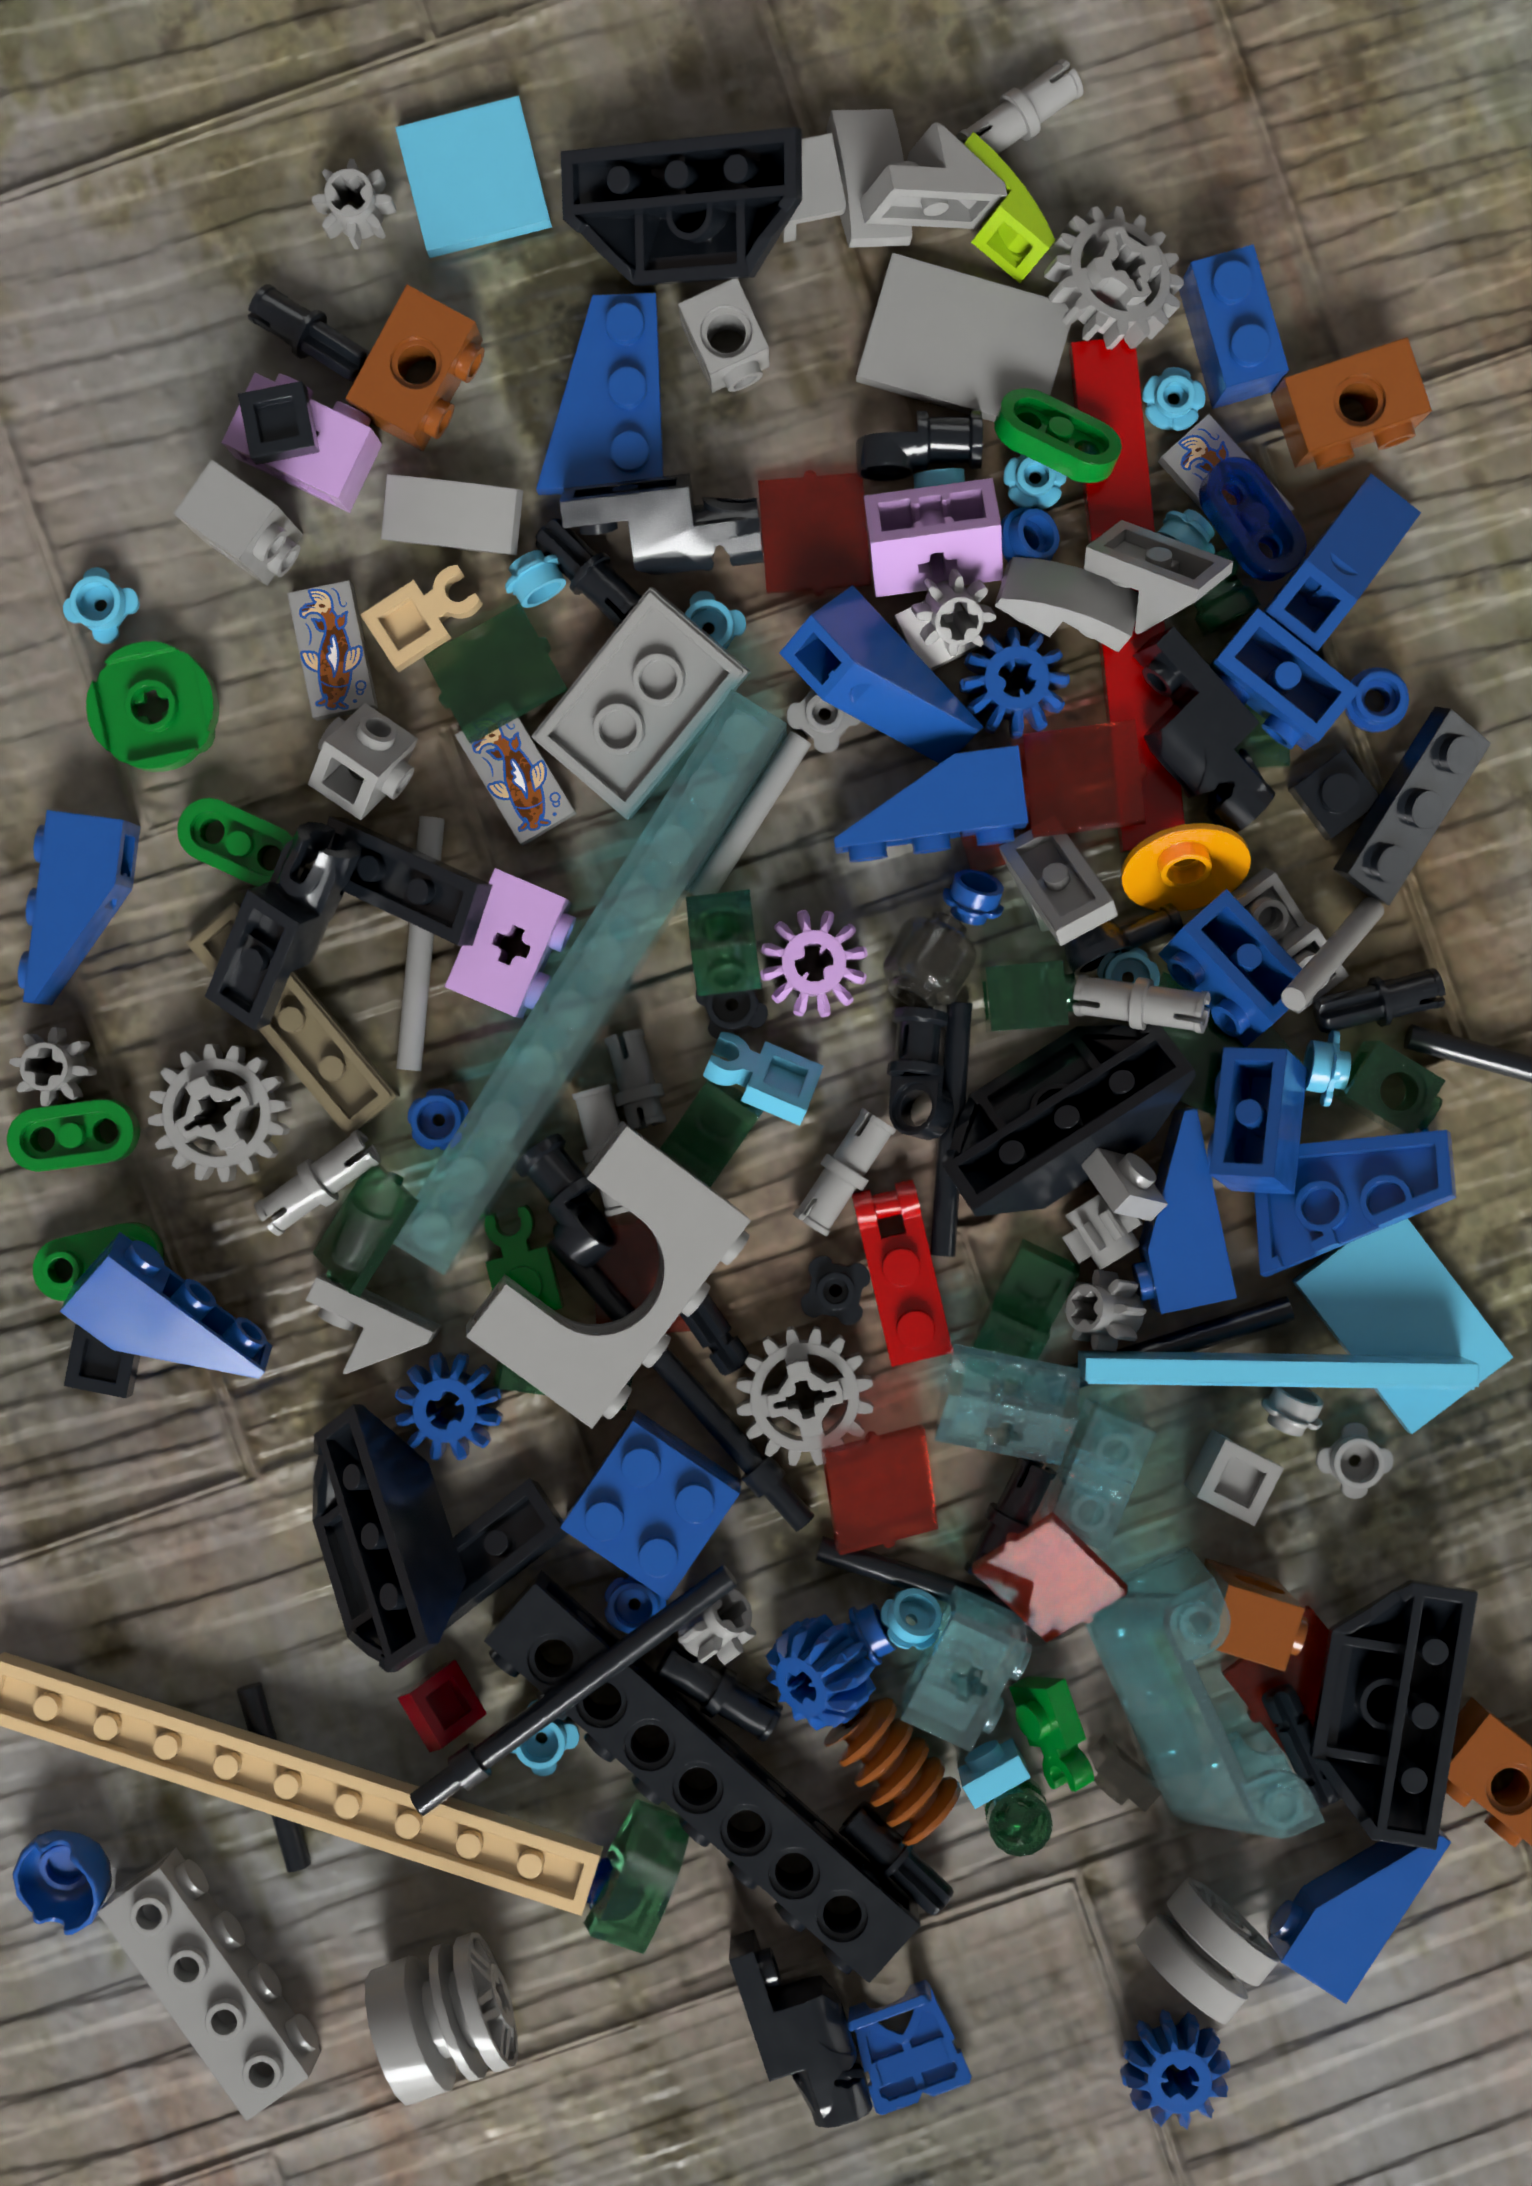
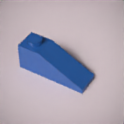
M1186 1107L1173 1111L1156 1176L1157 1179L1154 1184L1168 1205L1152 1221L1145 1220L1139 1241L1140 1246H1138L1141 1262L1132 1264L1134 1281L1138 1283L1137 1294L1140 1300H1150L1151 1308L1160 1314L1237 1298L1212 1177L1209 1175L1210 1168L1208 1166L1197 1108Z
M1441 1829L1436 1850L1379 1841L1302 1886L1293 1901L1286 1900L1278 1908L1270 1925L1271 1935L1268 1940L1279 1956L1280 1962L1347 2004L1451 1844V1841Z

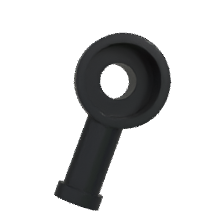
M1172 903L1160 907V911L1121 927L1111 919L1065 944V954L1069 967L1075 976L1097 970L1101 960L1109 953L1117 954L1120 950L1122 953L1129 952L1136 947L1168 934L1174 936L1183 928L1181 916L1177 908Z

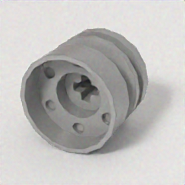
M470 1932L457 1937L453 1948L449 1944L443 1943L433 1946L429 1955V1972L416 1956H407L369 1971L365 1980V2005L374 2049L387 2082L395 2096L405 2106L413 2105L451 2091L456 2080V2065L469 2081L485 2078L488 2067L493 2072H501L516 2066L519 2056L518 2035L511 1996L496 1959L488 1944L479 1933Z

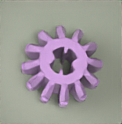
M801 910L797 912V922L801 930L800 934L795 936L788 925L782 921H779L774 926L777 935L787 943L785 949L772 943H764L762 945L761 953L767 957L782 960V965L767 967L761 970V979L763 981H771L784 976L786 983L772 994V999L777 1004L784 1001L792 990L800 993L794 1005V1015L800 1017L804 1015L808 996L817 999V1010L820 1017H828L831 1011L826 996L827 993L832 991L839 1002L845 1006H849L854 1000L851 993L840 984L842 979L854 984L862 985L865 983L867 975L859 970L846 968V962L860 961L866 958L868 955L867 949L865 947H855L844 951L842 945L853 937L856 928L852 924H848L841 929L836 937L830 935L829 930L834 922L833 912L825 911L821 917L820 929L811 930L808 911ZM819 947V956H822L826 951L832 960V965L823 969V979L820 981H808V972L801 977L796 970L795 963L804 960L805 948Z

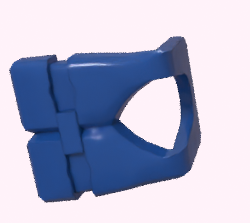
M925 1979L911 1984L902 1998L886 2006L869 2008L865 2002L849 2007L848 2030H855L864 2072H869L871 2081L868 2083V2089L876 2113L885 2115L918 2103L922 2092L934 2097L970 2083L972 2076L961 2048L956 2049L953 2042L955 2035L937 2002L928 1980ZM913 2009L910 2023L904 2033L889 2029L879 2022Z

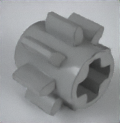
M349 159L347 168L338 170L335 173L324 169L322 171L326 180L324 194L312 196V203L317 212L329 214L322 223L327 236L332 239L337 237L342 231L349 237L354 249L360 248L362 239L369 238L374 234L384 239L386 234L381 226L383 214L390 215L395 213L396 206L391 196L380 194L386 186L382 172L377 169L366 176L359 171L354 159ZM351 199L358 204L364 203L357 210L349 204L344 206Z
M957 569L951 570L949 580L937 584L928 578L924 580L925 587L928 590L925 602L912 605L911 610L916 618L922 621H930L920 632V636L927 646L933 644L941 637L950 656L956 655L959 645H964L971 641L975 645L982 646L984 643L979 633L982 630L983 623L996 620V614L991 607L985 604H978L986 597L989 591L983 582L977 580L966 588L963 577ZM961 602L965 611L955 612L953 622L946 623L942 614L952 613L955 603Z
M61 1027L51 1028L48 1033V1043H45L43 1038L37 1034H25L23 1038L28 1049L23 1053L22 1057L12 1058L9 1061V1064L20 1067V1073L23 1081L19 1083L16 1090L18 1092L40 1090L41 1106H55L59 1098V1090L71 1100L83 1098L82 1090L78 1084H80L84 1076L97 1074L95 1068L86 1066V1060L83 1055L88 1050L90 1043L88 1041H77L66 1044V1028ZM46 1059H53L56 1062L62 1063L63 1070L61 1075H54L50 1071H45L44 1064Z
M1101 1194L1065 1215L1074 1230L1062 1238L1078 1263L1091 1256L1098 1269L1101 1270L1140 1246L1132 1230L1143 1224L1141 1219L1113 1213Z
M1094 1270L1092 1283L1080 1281L1073 1283L1074 1289L1067 1299L1065 1313L1069 1324L1075 1329L1072 1334L1074 1340L1091 1342L1093 1350L1116 1352L1118 1339L1137 1340L1136 1332L1141 1327L1144 1314H1146V1309L1140 1297L1135 1293L1138 1288L1137 1282L1119 1279L1116 1272Z
M733 1589L678 1630V1641L682 1643L689 1653L698 1657V1662L704 1663L717 1654L718 1659L725 1665L743 1652L742 1645L756 1635V1631L750 1626L752 1622V1606L739 1591Z

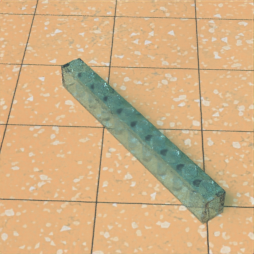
M731 689L389 1240L391 1243L443 1275L455 1269L485 1221V1216L490 1213L516 1171L517 1162L531 1147L689 893L690 888L787 735V723Z

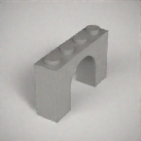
M623 1121L583 1172L587 1180L637 1216L653 1232L658 1247L659 1267L654 1286L647 1298L638 1308L621 1319L604 1324H584L563 1317L504 1274L466 1324V1337L591 1429L602 1415L610 1420L618 1413L632 1391L627 1382L641 1364L650 1368L656 1363L671 1340L666 1331L680 1313L689 1317L700 1306L710 1290V1285L705 1280L720 1261L725 1265H729L742 1251L750 1237V1234L744 1231V1229L751 1220L740 1209Z

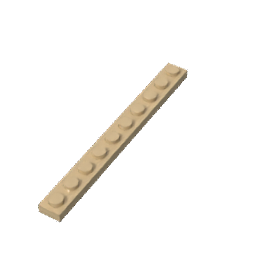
M7 1652L0 1654V1726L561 1910L580 1916L584 1912L603 1846L453 1797L448 1798L423 1816L417 1811L410 1799V1794L418 1789L419 1786Z

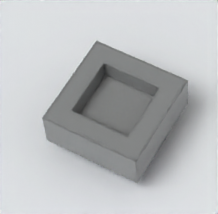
M1097 1148L1081 1164L1113 1213L1152 1221L1168 1205L1154 1185L1157 1178L1152 1168L1142 1158L1133 1153L1124 1155Z

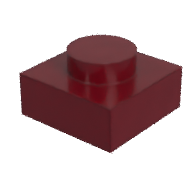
M456 1660L440 1665L397 1697L429 1753L443 1749L487 1714Z

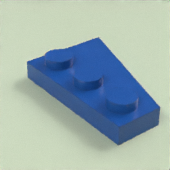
M656 293L592 295L536 490L538 495H562L564 488L664 476Z
M1448 1130L1300 1144L1295 1195L1254 1192L1260 1275L1265 1278L1457 1198L1451 1133Z

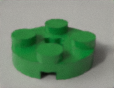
M142 641L126 645L113 652L104 663L107 665L100 671L97 681L92 680L88 689L86 712L94 737L108 752L112 753L119 761L143 771L164 772L190 763L198 754L206 752L212 746L215 739V728L219 720V699L212 678L195 658L163 642ZM156 690L159 698L169 702L168 710L162 713V720L153 724L149 717L139 716L138 706L147 703V692Z

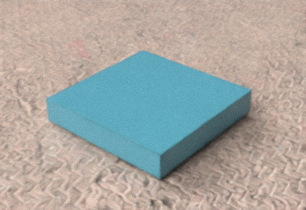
M519 96L395 127L429 258L552 227Z

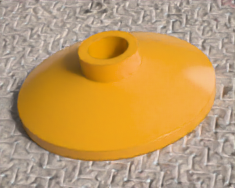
M1208 823L1184 824L1162 830L1139 843L1128 854L1122 865L1121 881L1127 896L1142 907L1160 911V907L1172 903L1178 911H1188L1209 905L1226 889L1230 893L1233 892L1246 878L1250 869L1251 856L1245 840L1238 833L1227 827Z

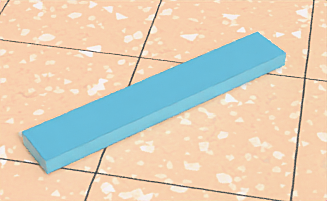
M1078 1351V1373L1088 1384L1475 1390V1387H1479V1364L1462 1356Z

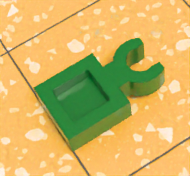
M525 1205L517 1208L521 1227L516 1234H506L500 1229L496 1213L486 1215L484 1221L485 1232L495 1245L501 1247L503 1255L502 1257L485 1262L492 1290L505 1274L551 1309L563 1308L564 1302L551 1250L547 1246L531 1249L529 1238L534 1232L535 1217L530 1207Z
M1027 1676L1009 1686L1016 1706L1015 1716L1020 1730L1027 1737L1029 1746L1041 1747L1044 1756L1042 1769L1050 1788L1057 1789L1068 1782L1070 1790L1076 1792L1093 1782L1094 1772L1086 1755L1078 1747L1079 1743L1086 1740V1736L1066 1679Z

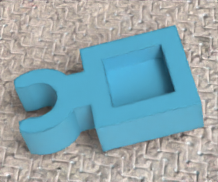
M721 1032L712 1053L729 1061L711 1055L703 1076L717 1085L731 1086L738 1084L745 1087L746 1089L741 1099L742 1102L800 1126L824 1066L766 1041L759 1054L750 1050L748 1044L739 1036L728 1032Z

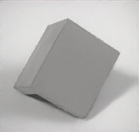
M832 133L802 139V201L781 233L783 243L796 240V224L839 216L846 211V200Z
M1212 1429L1184 1485L1197 1498L1255 1526L1284 1468Z

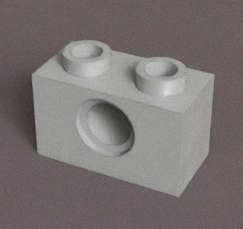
M212 459L173 513L205 543L266 586H268L275 575L278 577L285 575L293 566L300 553L301 546L297 543L303 534L275 503Z

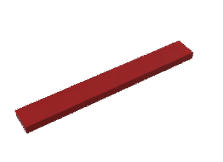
M1124 338L1112 350L1106 349L1104 339L1089 340L1088 342H1071L1069 356L1075 408L1113 428L1122 444L1121 453L1111 475L1101 482L1083 483L1088 542L1090 544L1121 520L1155 532L1136 348L1130 349ZM1164 620L1140 634L1135 633L1134 625L1132 637L1119 652L1099 642L1120 853L1131 852L1139 843L1155 833L1185 824L1181 785L1150 752L1143 737L1173 705L1172 699L1160 695L1146 682L1142 673L1144 668L1133 657L1151 637L1165 631Z

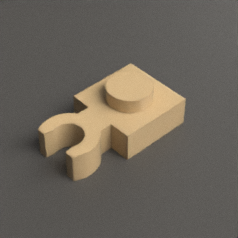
M458 565L443 569L436 576L433 589L425 595L416 582L412 580L360 614L398 672L404 670L452 638L444 627L443 621L450 617L458 619L468 618L481 608L482 602L476 593L460 602L449 599L450 587L465 577Z

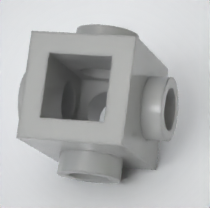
M364 703L346 721L337 717L325 730L318 744L320 753L308 785L359 820H362L386 795L394 800L405 789L414 773V767L408 764L418 738Z

